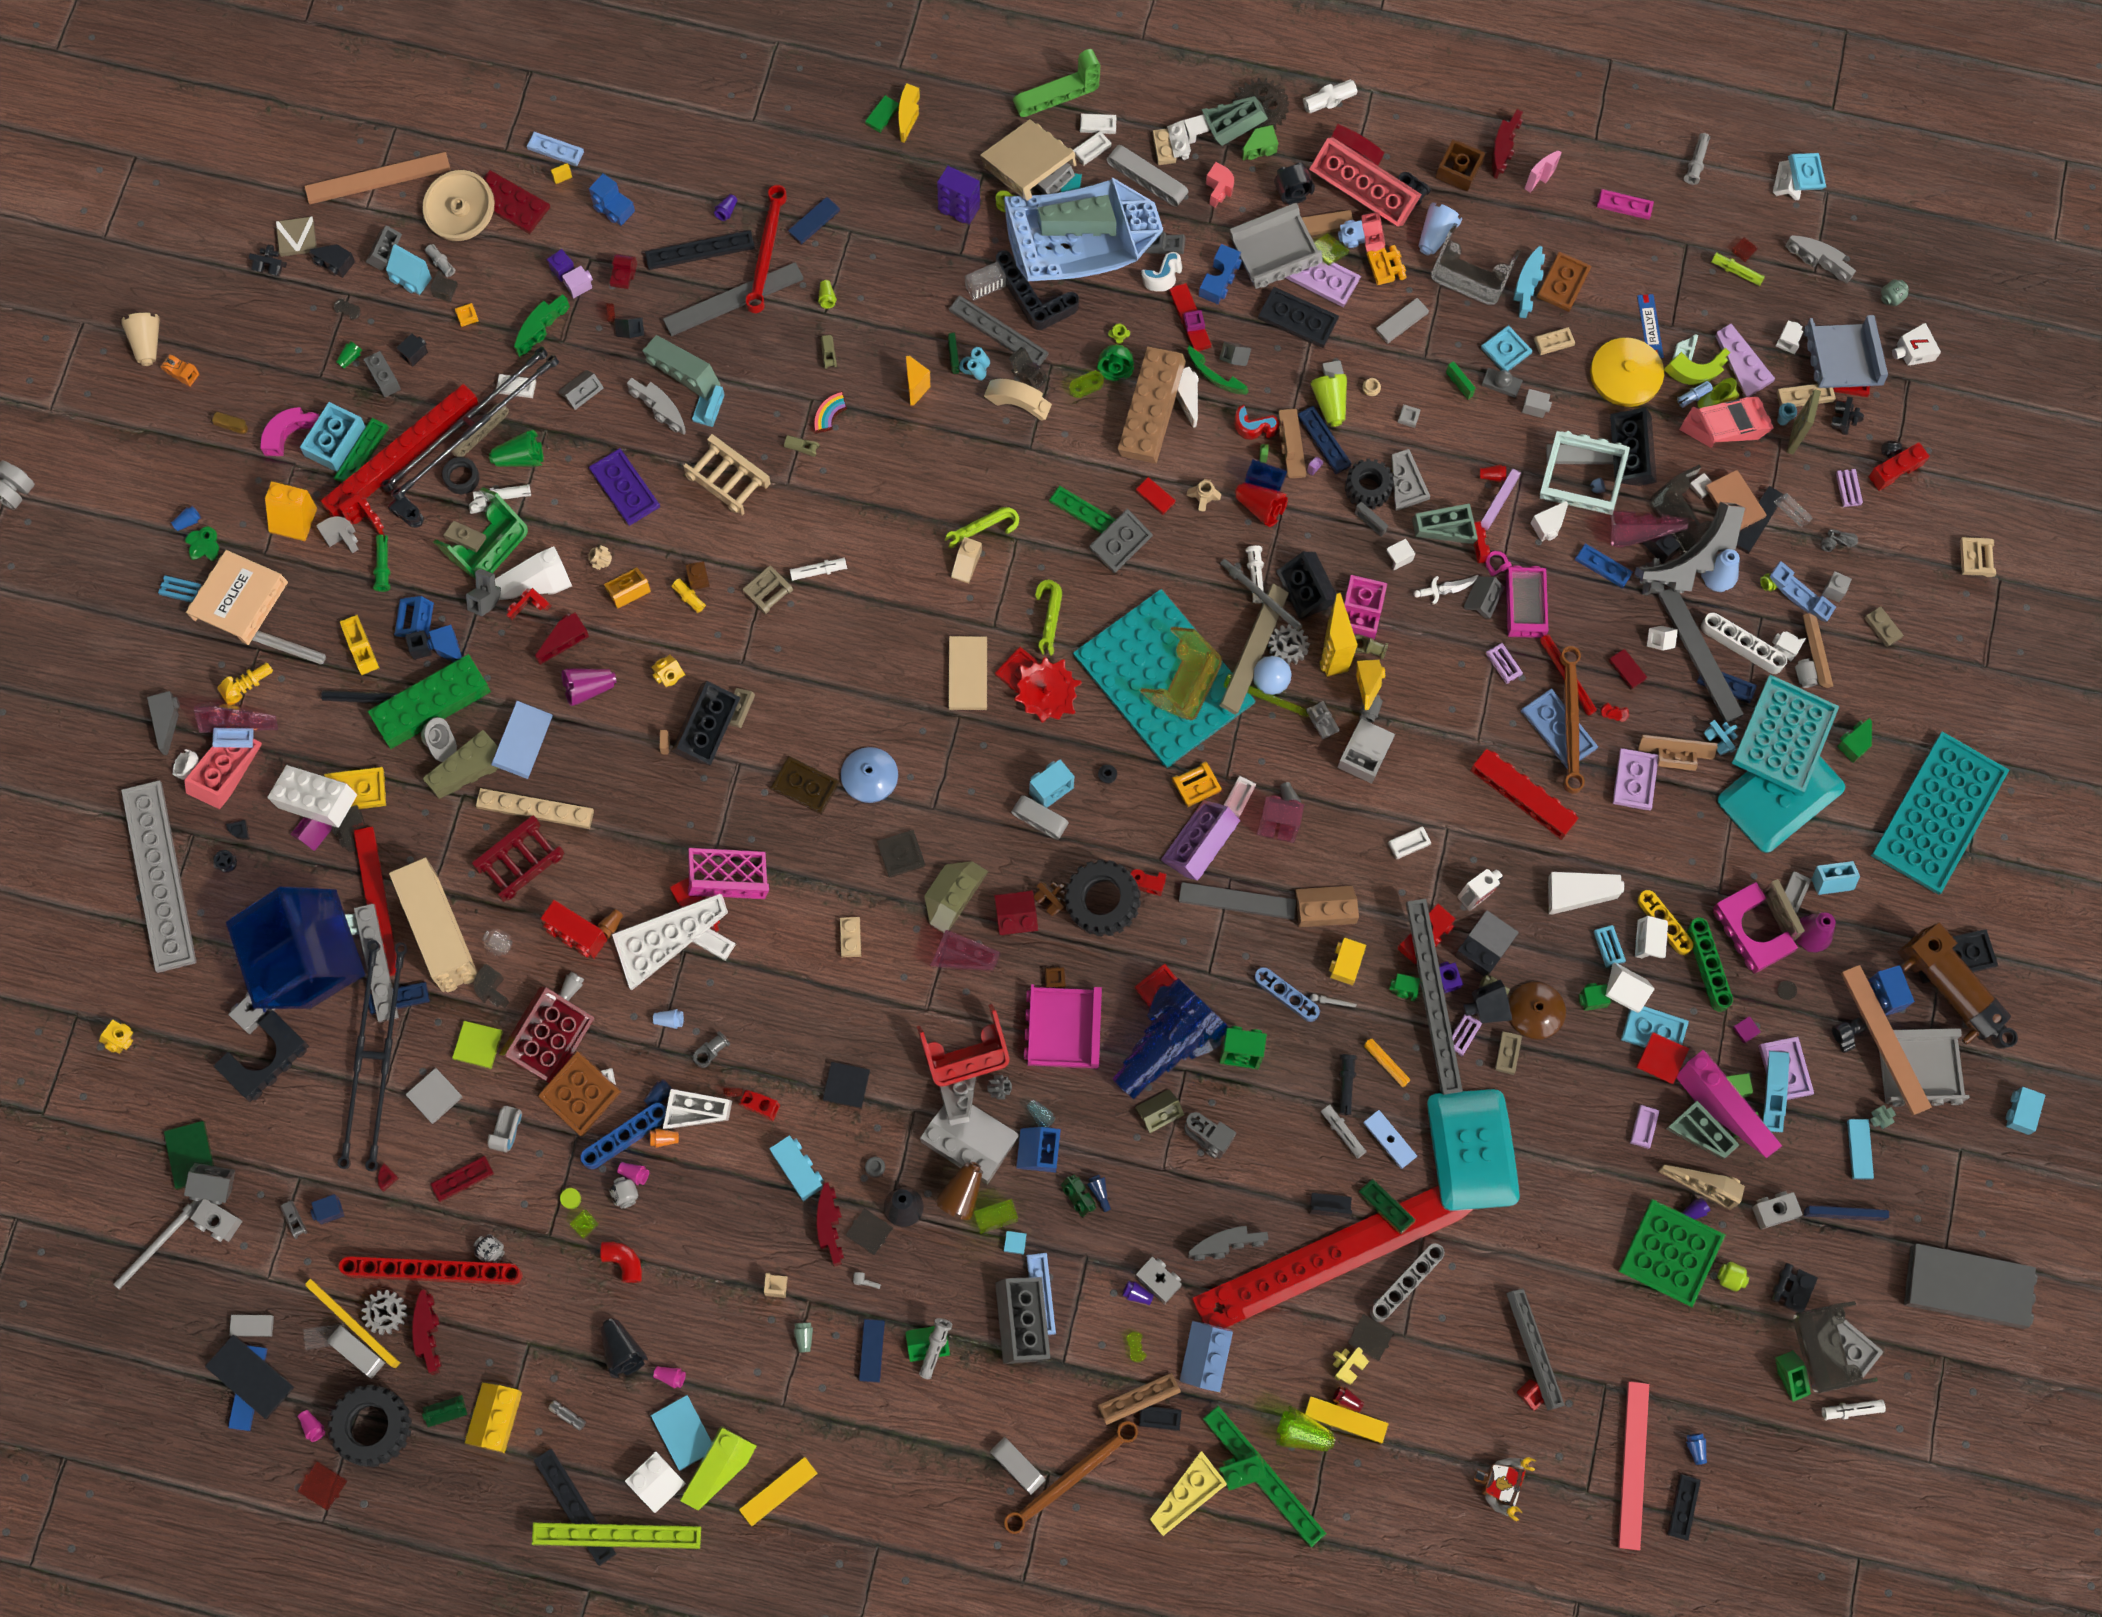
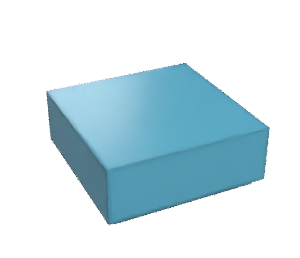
M1007 1231L1004 1252L1024 1255L1027 1234Z

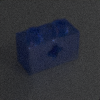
M1252 459L1245 482L1281 492L1287 471Z

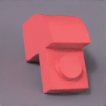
M1215 162L1206 178V185L1214 189L1210 196L1209 205L1216 208L1219 202H1223L1226 195L1231 197L1233 192L1234 176L1232 172Z
M1375 212L1361 215L1366 250L1378 251L1385 248L1380 213Z

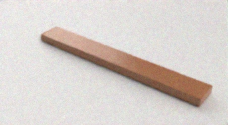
M443 152L307 185L305 190L309 204H314L450 171L451 169L447 154Z
M1858 965L1842 972L1841 975L1911 1115L1914 1116L1932 1108L1861 966Z

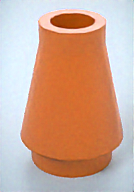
M657 1128L650 1130V1146L658 1148L678 1144L679 1142L678 1132Z

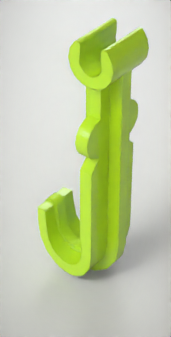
M1010 507L1000 508L957 531L947 533L945 541L952 538L954 541L950 542L949 548H954L957 543L963 541L964 537L969 538L1006 518L1013 520V524L1005 531L1006 534H1009L1019 524L1018 513Z
M1048 579L1038 585L1035 596L1037 600H1040L1045 590H1051L1043 637L1039 642V648L1042 655H1044V650L1048 648L1049 654L1052 656L1054 653L1053 643L1061 605L1062 589L1059 584Z

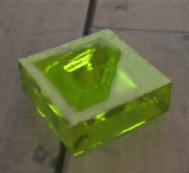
M586 1209L570 1223L582 1239L586 1238L599 1225Z

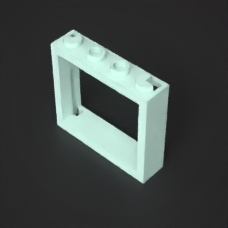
M1557 431L1541 488L1540 499L1557 503L1567 501L1570 506L1613 515L1630 447L1621 445V443H1608L1605 439H1590L1589 436L1583 434L1577 436L1569 431ZM1560 443L1622 457L1610 502L1549 488Z

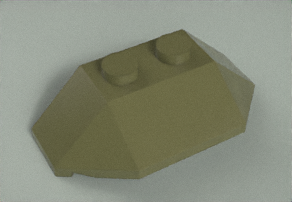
M973 861L945 865L924 896L930 925L947 935L988 874V871Z

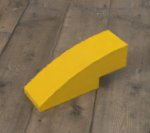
M908 83L905 85L899 104V133L903 143H905L919 115V105H917L920 98L919 88Z
M358 615L340 621L348 646L361 675L378 669L379 665Z

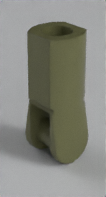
M831 335L822 336L820 340L825 369L829 366H835L836 368L837 362L833 337Z
M787 435L784 444L785 448L802 452L812 457L816 456V449L820 446L817 442Z

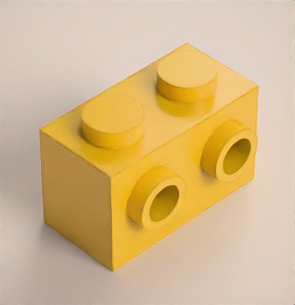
M1344 938L1342 943L1338 942L1335 953L1338 954L1336 961L1332 960L1329 971L1332 972L1330 978L1353 986L1366 945Z

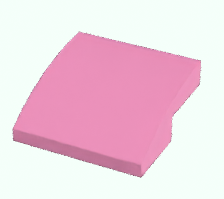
M1556 151L1543 158L1534 166L1530 172L1525 190L1531 193L1539 180L1547 183L1557 167L1562 152Z

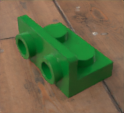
M1252 1451L1242 1455L1243 1459L1235 1461L1234 1458L1223 1461V1466L1219 1470L1223 1472L1229 1491L1268 1478L1260 1453L1254 1455Z

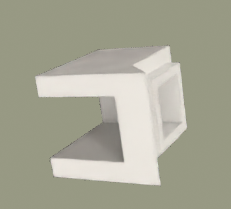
M1788 321L1776 347L1795 354L1799 348L1798 342L1803 333L1801 330L1802 326L1796 322Z
M1783 631L1781 635L1777 633L1772 643L1775 644L1773 648L1782 652L1789 661H1792L1806 638L1798 639V637L1789 632Z

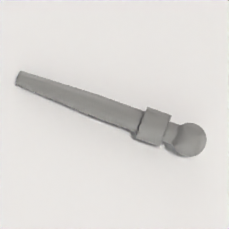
M1312 994L1310 996V1000L1313 1002L1319 1001V1003H1331L1349 1007H1356L1357 1005L1338 999L1327 998L1323 995Z

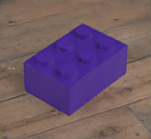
M947 166L937 182L938 210L944 215L956 218L961 223L965 222L970 225L980 209V181Z

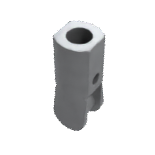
M288 1201L281 1205L280 1208L294 1238L297 1239L298 1235L302 1233L307 1234V1229L294 1202ZM299 1222L300 1226L294 1229L293 1224Z

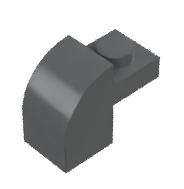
M479 569L475 571L476 588L466 594L467 610L483 616L496 606L500 598L501 587L495 585V574Z

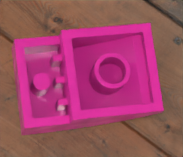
M1354 575L1350 576L1344 605L1354 636L1360 634L1375 639L1387 583Z

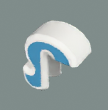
M1176 252L1167 253L1159 273L1151 270H1142L1144 286L1151 291H1166L1172 288L1176 281L1175 272L1181 273L1182 271L1180 255Z

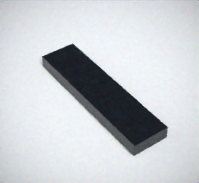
M1771 486L1767 488L1759 501V504L1766 513V517L1741 530L1736 545L1738 549L1747 554L1750 553L1785 494Z

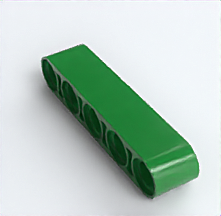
M1695 918L1688 925L1687 934L1693 941L1692 949L1710 1004L1715 1011L1723 1012L1730 1007L1733 997L1709 925L1704 918ZM1694 925L1700 926L1701 932L1696 931ZM1700 943H1704L1708 950H1703L1700 947ZM1706 961H1710L1714 968H1709L1706 965ZM1712 979L1717 980L1720 986H1714L1712 983ZM1718 998H1723L1726 1005H1721Z

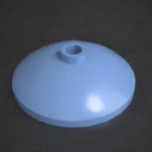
M874 747L861 748L851 753L844 761L841 769V781L845 791L852 798L865 803L878 802L888 797L895 789L898 781V769L894 759L887 752ZM870 768L873 771L871 773H867L866 769Z

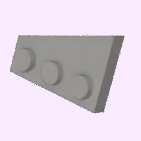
M1407 449L1392 454L1395 511L1429 500L1430 494L1410 450Z
M976 1077L947 1086H939L950 1126L970 1121Z

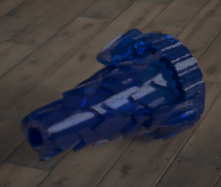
M1177 978L1170 986H1161L1158 989L1146 1015L1150 1020L1154 1021L1144 1030L1145 1035L1135 1044L1132 1053L1123 1061L1124 1066L1113 1077V1080L1132 1099H1135L1151 1082H1154L1166 1071L1170 1072L1182 1059L1184 1061L1188 1057L1194 1059L1221 1045V1038L1226 1034L1227 1028L1230 1027Z

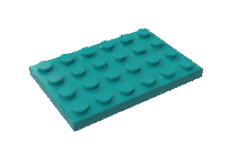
M1769 675L1732 764L1803 796L1839 706L1775 676Z

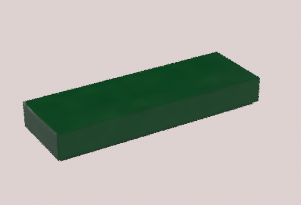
M1371 1179L1358 1191V1194L1400 1235L1415 1223V1219L1374 1179Z

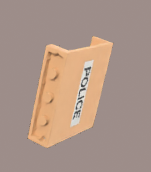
M226 550L219 558L213 571L209 573L208 579L199 589L197 596L190 603L186 613L194 621L200 619L237 636L242 643L249 645L288 582L280 573Z

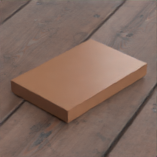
M1738 470L1705 486L1706 491L1717 508L1720 502L1737 503L1745 507L1740 530L1766 517V513Z

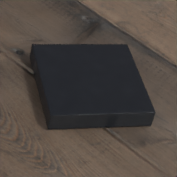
M831 1062L823 1101L862 1109L870 1069Z

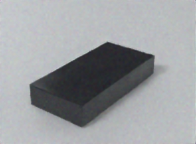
M1146 1407L1140 1410L1139 1427L1180 1431L1182 1410Z

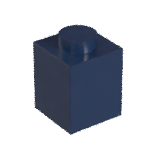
M335 1194L312 1202L313 1209H310L312 1218L321 1225L345 1216L340 1199Z

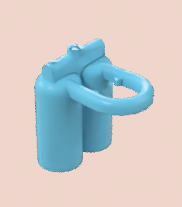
M976 347L971 352L972 357L963 358L959 367L964 374L973 375L977 380L982 381L986 377V368L990 365V359L982 348ZM967 361H969L967 363V367L969 370H965L963 367L964 363Z

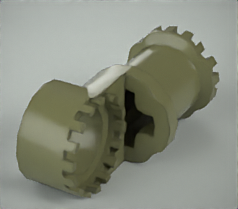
M1360 634L1355 635V639L1363 643V647L1356 648L1355 653H1371L1380 656V659H1384L1389 643L1383 644L1374 641L1373 638Z

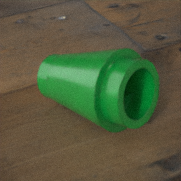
M350 341L344 346L336 363L345 369L361 356L360 353L363 350Z

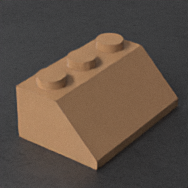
M1353 886L1295 889L1299 927L1357 923L1359 919L1358 903Z

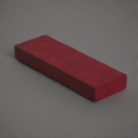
M483 1156L434 1181L430 1185L438 1201L442 1202L494 1175V1172L486 1156Z

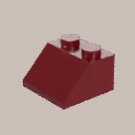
M1033 890L994 895L999 935L1038 931Z

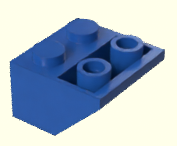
M1046 1127L1021 1129L1016 1169L1056 1173L1061 1129Z

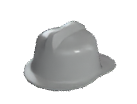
M437 717L424 725L421 732V739L424 745L429 747L431 754L436 760L444 762L457 751L456 741L448 723L443 718Z

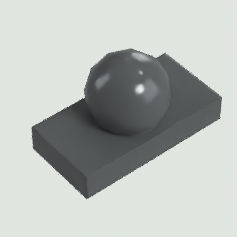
M1488 368L1481 386L1516 398L1523 380L1513 377L1507 370L1497 371Z

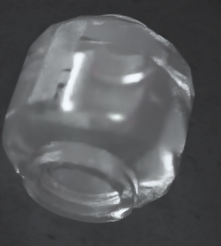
M494 928L491 932L487 930L482 938L484 949L496 956L506 955L513 944L511 935L499 928Z

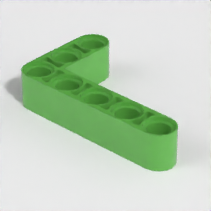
M1087 49L1080 53L1078 72L1016 95L1013 98V102L1019 115L1026 117L1095 91L1099 87L1100 63L1094 51Z

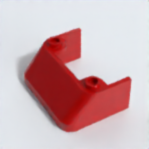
M992 1004L988 1006L993 1024L986 1025L981 1030L982 1043L945 1054L942 1045L938 1042L927 1043L921 1026H916L931 1076L936 1085L947 1086L1003 1069L1008 1065L1009 1054L996 1009Z

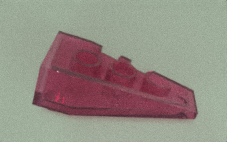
M1613 511V515H1610L1611 546L1617 548L1631 546L1688 529L1687 518L1672 516L1656 518L1648 513L1645 516H1635V512Z
M219 702L197 703L194 706V713L200 733L213 732L214 728H253L254 731L278 730L275 715Z

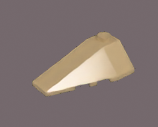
M1668 1165L1662 1166L1658 1171L1728 1210L1740 1204L1745 1186L1740 1184V1181L1734 1177Z

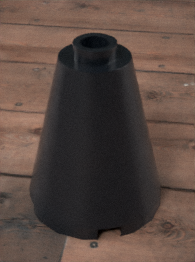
M908 1187L894 1189L887 1195L884 1201L885 1216L893 1225L899 1227H907L917 1223L924 1210L923 1200L919 1193Z
M611 1318L604 1321L600 1330L610 1376L612 1378H620L618 1374L624 1373L627 1376L645 1365L644 1360H648L643 1349L619 1320Z

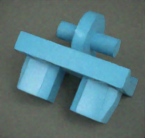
M1714 720L1710 723V727L1707 728L1704 735L1709 741L1719 736L1722 740L1717 744V752L1720 756L1728 751L1733 752L1736 749L1728 736L1730 735L1733 740L1738 738L1734 732L1738 727L1736 725L1730 727L1725 722L1722 725L1726 730L1724 732Z

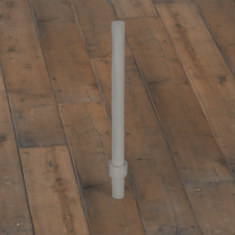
M194 1200L182 1209L183 1212L114 1283L118 1289L140 1269L189 1216L192 1217L202 1200Z

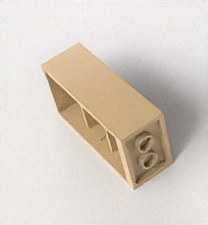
M427 858L390 872L389 875L430 975L441 991L451 992L458 985L474 982V979L479 977V974L437 873Z

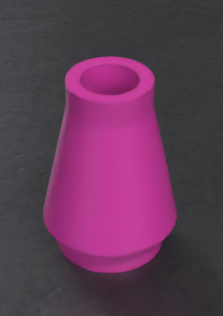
M621 1162L618 1167V1173L632 1180L636 1185H643L648 1179L649 1170L645 1166Z
M657 1366L653 1377L673 1388H681L686 1373L681 1368Z
M305 1410L298 1415L306 1439L314 1442L324 1436V1426L309 1410Z

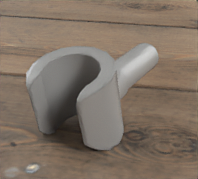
M854 1273L853 1282L855 1285H868L880 1289L881 1284L864 1280L865 1273Z

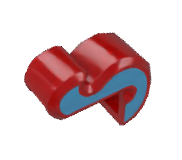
M1243 404L1236 411L1234 425L1241 437L1253 440L1258 438L1263 432L1266 433V438L1275 436L1278 431L1279 420L1274 415L1248 420L1245 405Z

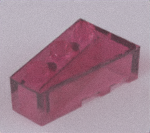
M945 930L931 967L994 972L1001 953Z

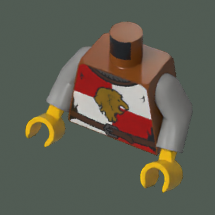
M1530 1457L1525 1459L1506 1458L1498 1460L1495 1464L1490 1465L1488 1472L1477 1469L1474 1475V1481L1484 1484L1482 1494L1485 1495L1486 1501L1493 1510L1510 1516L1514 1521H1519L1514 1516V1513H1522L1516 1506L1526 1472L1523 1468L1529 1471L1535 1470V1468L1528 1467L1530 1461L1536 1462L1535 1459Z

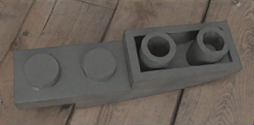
M1247 1226L1221 1231L1206 1238L1192 1248L1188 1253V1259L1193 1258V1261L1205 1260V1257L1213 1256V1259H1223L1229 1253V1246H1232V1249H1242L1244 1245L1252 1244V1247H1262L1268 1241V1232L1247 1234Z

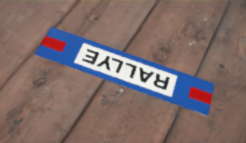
M1637 295L1645 343L1651 346L1660 358H1664L1654 295Z

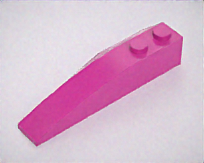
M1702 1050L1689 1060L1678 1073L1676 1078L1695 1102L1698 1101L1713 1118L1764 1157L1768 1158L1782 1147L1781 1143L1707 1052Z

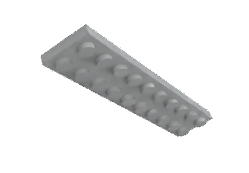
M156 781L123 789L121 791L155 971L159 973L195 964L197 962L162 782Z

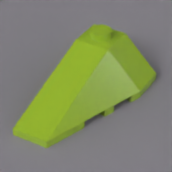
M720 1426L680 1501L696 1510L701 1509L747 1465L757 1445Z

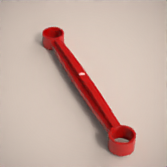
M774 185L768 191L771 204L759 250L753 290L746 296V306L751 313H760L765 307L762 293L772 256L780 206L787 201L786 190L781 185ZM774 193L783 194V196L778 199L772 197ZM754 299H758L761 301V303L757 306H752L749 304V302Z

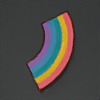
M843 391L829 396L818 407L814 417L815 434L833 430L832 425L835 417L842 411L847 410Z

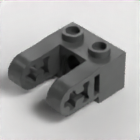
M1198 1112L1191 1113L1187 1117L1184 1126L1185 1134L1206 1149V1153L1214 1159L1216 1157L1221 1159L1236 1135L1235 1131L1222 1122L1216 1125Z

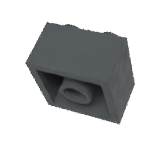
M194 1163L188 1172L184 1196H189V1199L195 1201L206 1199L210 1200V1203L213 1204L225 1203L231 1194L236 1170Z

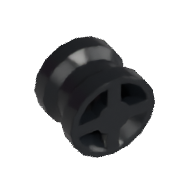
M221 850L214 856L215 865L224 873L233 871L237 866V860L230 851Z

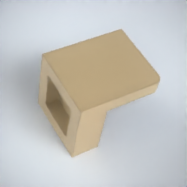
M766 1273L765 1296L786 1298L788 1277L774 1276Z

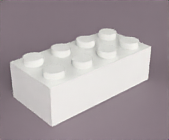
M286 765L267 798L278 809L339 828L357 794L346 783Z

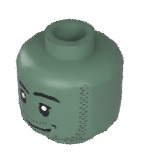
M1891 280L1881 289L1882 302L1891 306L1899 305L1908 297L1909 288L1903 280Z

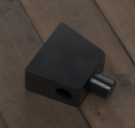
M1501 979L1472 992L1473 1003L1463 1005L1465 1015L1476 1014L1480 1023L1512 1020L1506 988Z

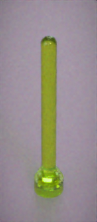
M1228 673L1223 684V687L1226 689L1232 674ZM1249 686L1248 694L1300 715L1308 716L1306 709L1274 695L1265 694L1254 687Z

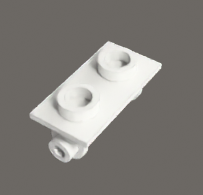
M1182 120L1167 126L1174 158L1180 156L1183 160L1189 158L1191 149L1185 123Z

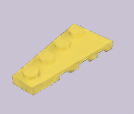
M1202 1451L1150 1519L1162 1537L1227 1485Z

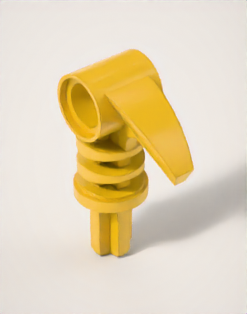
M265 663L252 672L248 669L246 676L242 674L240 675V680L238 678L234 679L235 683L232 676L225 678L217 689L227 705H233L242 699L240 692L246 693L245 689L247 688L251 690L253 684L254 686H259L258 681L271 674L273 670L268 663Z

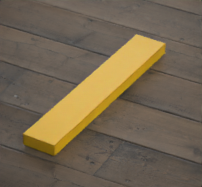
M311 1279L307 1281L305 1286L391 1367L396 1368L401 1363L315 1281Z

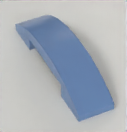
M1778 562L1770 575L1778 589L1801 609L1827 622L1836 606L1824 596L1818 597L1793 576L1794 571L1783 562Z

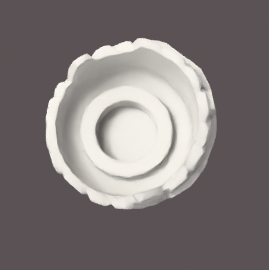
M187 749L184 750L186 753H180L175 760L172 773L182 780L186 779L199 762L197 754Z

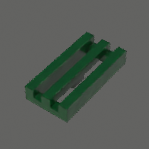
M949 333L948 345L951 370L953 374H959L955 333Z

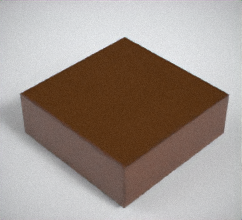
M1064 967L1045 968L1046 988H1066Z

